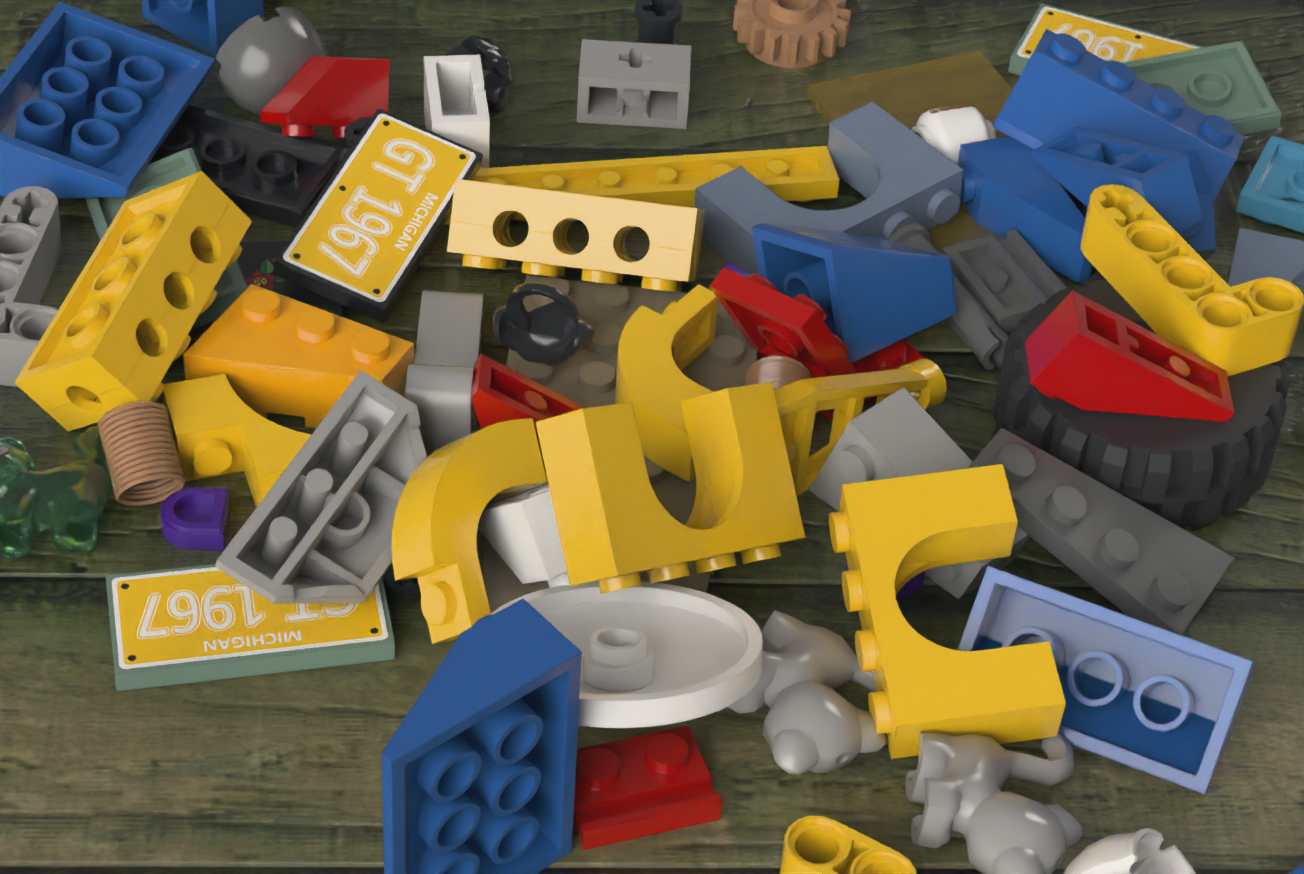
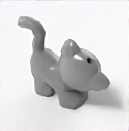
M774 610L761 631L763 639L761 676L748 694L728 706V708L740 714L754 712L764 705L770 708L764 720L763 735L772 749L774 760L779 767L789 774L799 775L808 771L814 773L832 772L849 764L859 753L878 752L888 741L885 734L876 735L871 713L857 709L835 691L851 680L872 692H876L872 671L863 673L860 671L856 653L853 652L842 636L824 627L807 625L792 616Z
M920 732L918 739L917 769L907 772L905 783L908 801L925 805L924 813L918 814L912 819V844L938 848L949 842L951 833L954 832L964 835L969 862L974 869L982 874H1052L1066 856L1067 848L1078 842L1081 838V825L1076 818L1059 804L1043 805L1010 791L1001 792V788L1008 778L1022 779L1051 787L1074 775L1073 748L1066 738L1059 733L1057 737L1043 738L1041 747L1047 758L1044 759L1024 751L1006 750L991 737L974 734L955 737L940 733Z

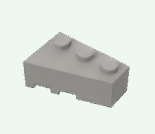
M903 387L849 422L809 488V491L839 512L843 484L967 469L972 464V461ZM1017 526L1010 557L934 567L926 570L925 575L957 599H960L981 584L987 566L1002 570L1009 565L1030 536Z

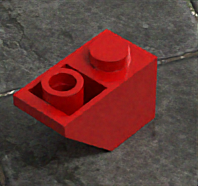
M312 56L261 110L260 123L282 124L283 136L316 137V126H332V137H344V130L347 124L362 117H372L378 108L388 112L389 59Z

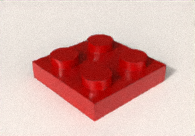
M725 267L710 284L709 287L749 345L757 351V355L763 358L775 355L790 357L801 362L809 370L811 378L857 373L847 358L849 348L840 338L831 333L824 322L827 314L810 298L802 294H797L794 298L780 293L771 282L758 274L751 273L747 278Z

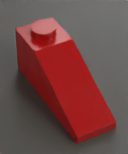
M1073 290L1025 340L1030 384L1034 385L1044 395L1054 399L1060 398L1081 410L1227 422L1235 414L1226 370Z

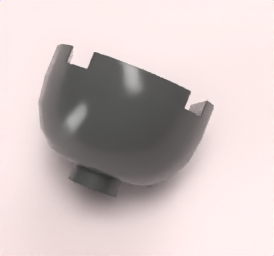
M286 6L275 8L280 16L266 22L258 14L248 19L232 32L218 50L215 59L221 65L219 73L214 71V78L226 94L244 111L260 117L261 110L312 56L327 57L326 45L319 32L300 9Z

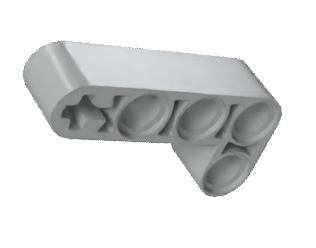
M27 186L10 192L0 206V385L18 387L14 383L58 311L57 308L39 305L63 250L58 199L55 193L39 186Z
M422 291L414 364H408L405 398L418 407L421 423L419 430L427 457L444 445L475 432L476 412L471 396L474 363L482 352L484 293Z

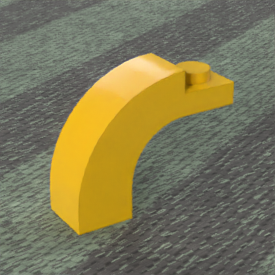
M699 284L678 302L670 303L662 315L641 305L629 318L621 333L617 360L615 404L633 403L643 455L656 465L687 482L693 480L696 474L680 401L713 392L692 381L681 372L715 342L718 298L713 291Z
M533 418L498 422L444 445L422 461L412 473L401 493L392 527L391 549L395 581L410 578L418 579L421 592V609L428 623L432 644L458 639L463 631L471 628L480 618L491 614L477 553L478 523L489 501L508 499L547 483Z

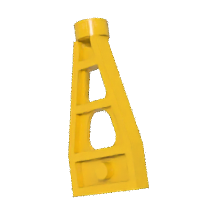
M919 359L895 370L800 379L775 389L774 393L796 496L811 487L849 422L862 414L864 399L877 396L876 404L904 387L923 409L927 410L942 403L946 396V380L941 369L929 359ZM834 409L829 443L809 457L815 414L821 410Z

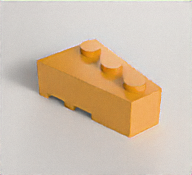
M251 284L183 354L185 380L225 374L229 384L239 398L266 419L268 413L305 417V427L317 428L360 370L405 397L408 364H414V343Z

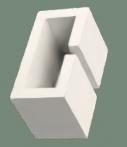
M480 55L424 56V116L426 129L482 153L483 157L480 168H489L490 118L486 91H484Z

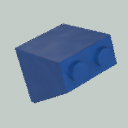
M760 223L752 227L759 275L771 282L780 293L794 298L797 294H802L816 302L827 314L824 322L831 333L840 338L849 348L847 358L851 363L957 314L954 276L951 271L950 257L871 235Z

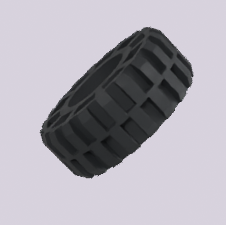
M1106 280L1087 282L1082 288L1073 290L1155 333ZM1069 287L1053 294L1046 300L1045 304L1040 302L1019 321V326L1010 333L1005 345L993 410V417L996 421L995 435L1001 428H1004L1180 528L1190 527L1192 530L1211 525L1219 519L1221 514L1224 517L1229 516L1249 502L1250 496L1263 486L1269 473L1287 409L1285 403L1288 392L1287 385L1278 361L1228 377L1235 414L1227 422L1081 410L1060 398L1054 399L1044 395L1034 385L1030 384L1025 340L1071 293L1072 289Z

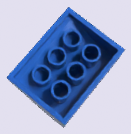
M59 1L0 77V196L6 197L10 192L18 188L39 186L55 193L57 199L126 197L214 69L216 59Z
M522 598L496 614H489L480 618L471 628L460 634L382 751L384 874H537L571 853L582 651L525 599Z

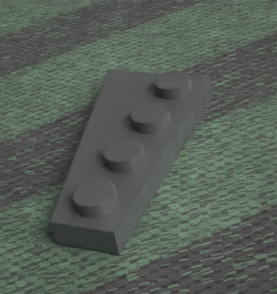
M1004 428L997 432L968 467L975 468L1003 464L1018 520V527L1124 614L1173 633L1183 634L1235 559Z

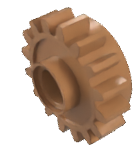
M737 0V5L734 8L733 31H737L738 43H745L748 51L762 62L782 68H806L818 65L829 57L835 56L836 47H845L849 32L851 10L845 9L846 0Z

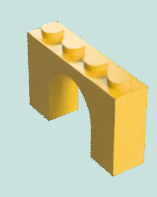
M772 382L726 388L680 401L696 474L694 506L685 525L678 522L665 510L654 493L645 465L632 402L584 408L536 422L570 586L598 581L601 594L642 586L639 572L647 571L649 583H657L690 576L687 562L694 561L697 574L737 566L734 555L736 552H740L743 564L780 557L782 555L779 543L805 538Z
M1003 464L843 484L839 512L829 514V529L833 550L835 553L845 552L849 570L842 572L845 606L848 612L858 611L862 630L855 632L858 665L862 673L872 671L876 692H869V712L874 721L876 735L886 734L891 759L919 756L918 739L920 732L940 733L955 737L974 734L991 737L998 744L1057 737L1066 702L1050 641L980 651H959L945 648L927 640L916 632L902 615L896 600V595L910 579L928 569L1011 556L1018 520Z

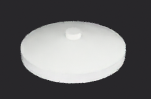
M598 581L574 586H556L516 598L491 613L496 614L523 598L582 651L578 725L602 728H636L673 724L706 716L737 702L753 689L761 676L763 639L759 626L745 611L714 595L686 587L664 583L650 584L645 581H641L642 586L604 594L600 593Z

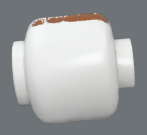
M959 104L926 111L921 114L916 126L911 128V131L955 164L958 163L960 144L996 138L992 123L989 120H985L980 111L969 104Z

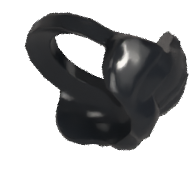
M471 35L467 39L462 40L461 45L450 50L446 56L480 55L482 69L490 71L484 77L487 105L499 112L505 108L509 91L513 84L511 69L507 60L508 57L502 47L497 46L492 39Z
M536 282L518 285L510 293L507 304L494 311L492 321L494 333L503 345L508 346L512 351H516L526 361L543 363L548 366L566 363L570 357H573L576 353L589 346L595 333V328L580 315L577 305L567 294L556 287ZM529 295H543L554 300L552 303L535 308L530 312L526 310L523 304V299Z

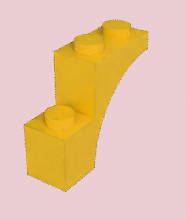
M225 374L164 384L162 391L163 405L168 408L170 423L172 424L171 429L175 436L174 441H176V447L178 448L177 453H179V459L181 460L180 465H182L184 479H186L185 482L244 471L256 508L312 435L283 427L256 413L235 393Z

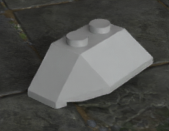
M360 370L219 556L215 567L274 604L364 603L392 564V527L398 501L414 470L427 458L419 430L421 423L417 405Z

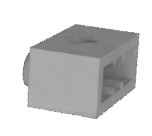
M582 39L578 79L577 122L687 129L691 46Z

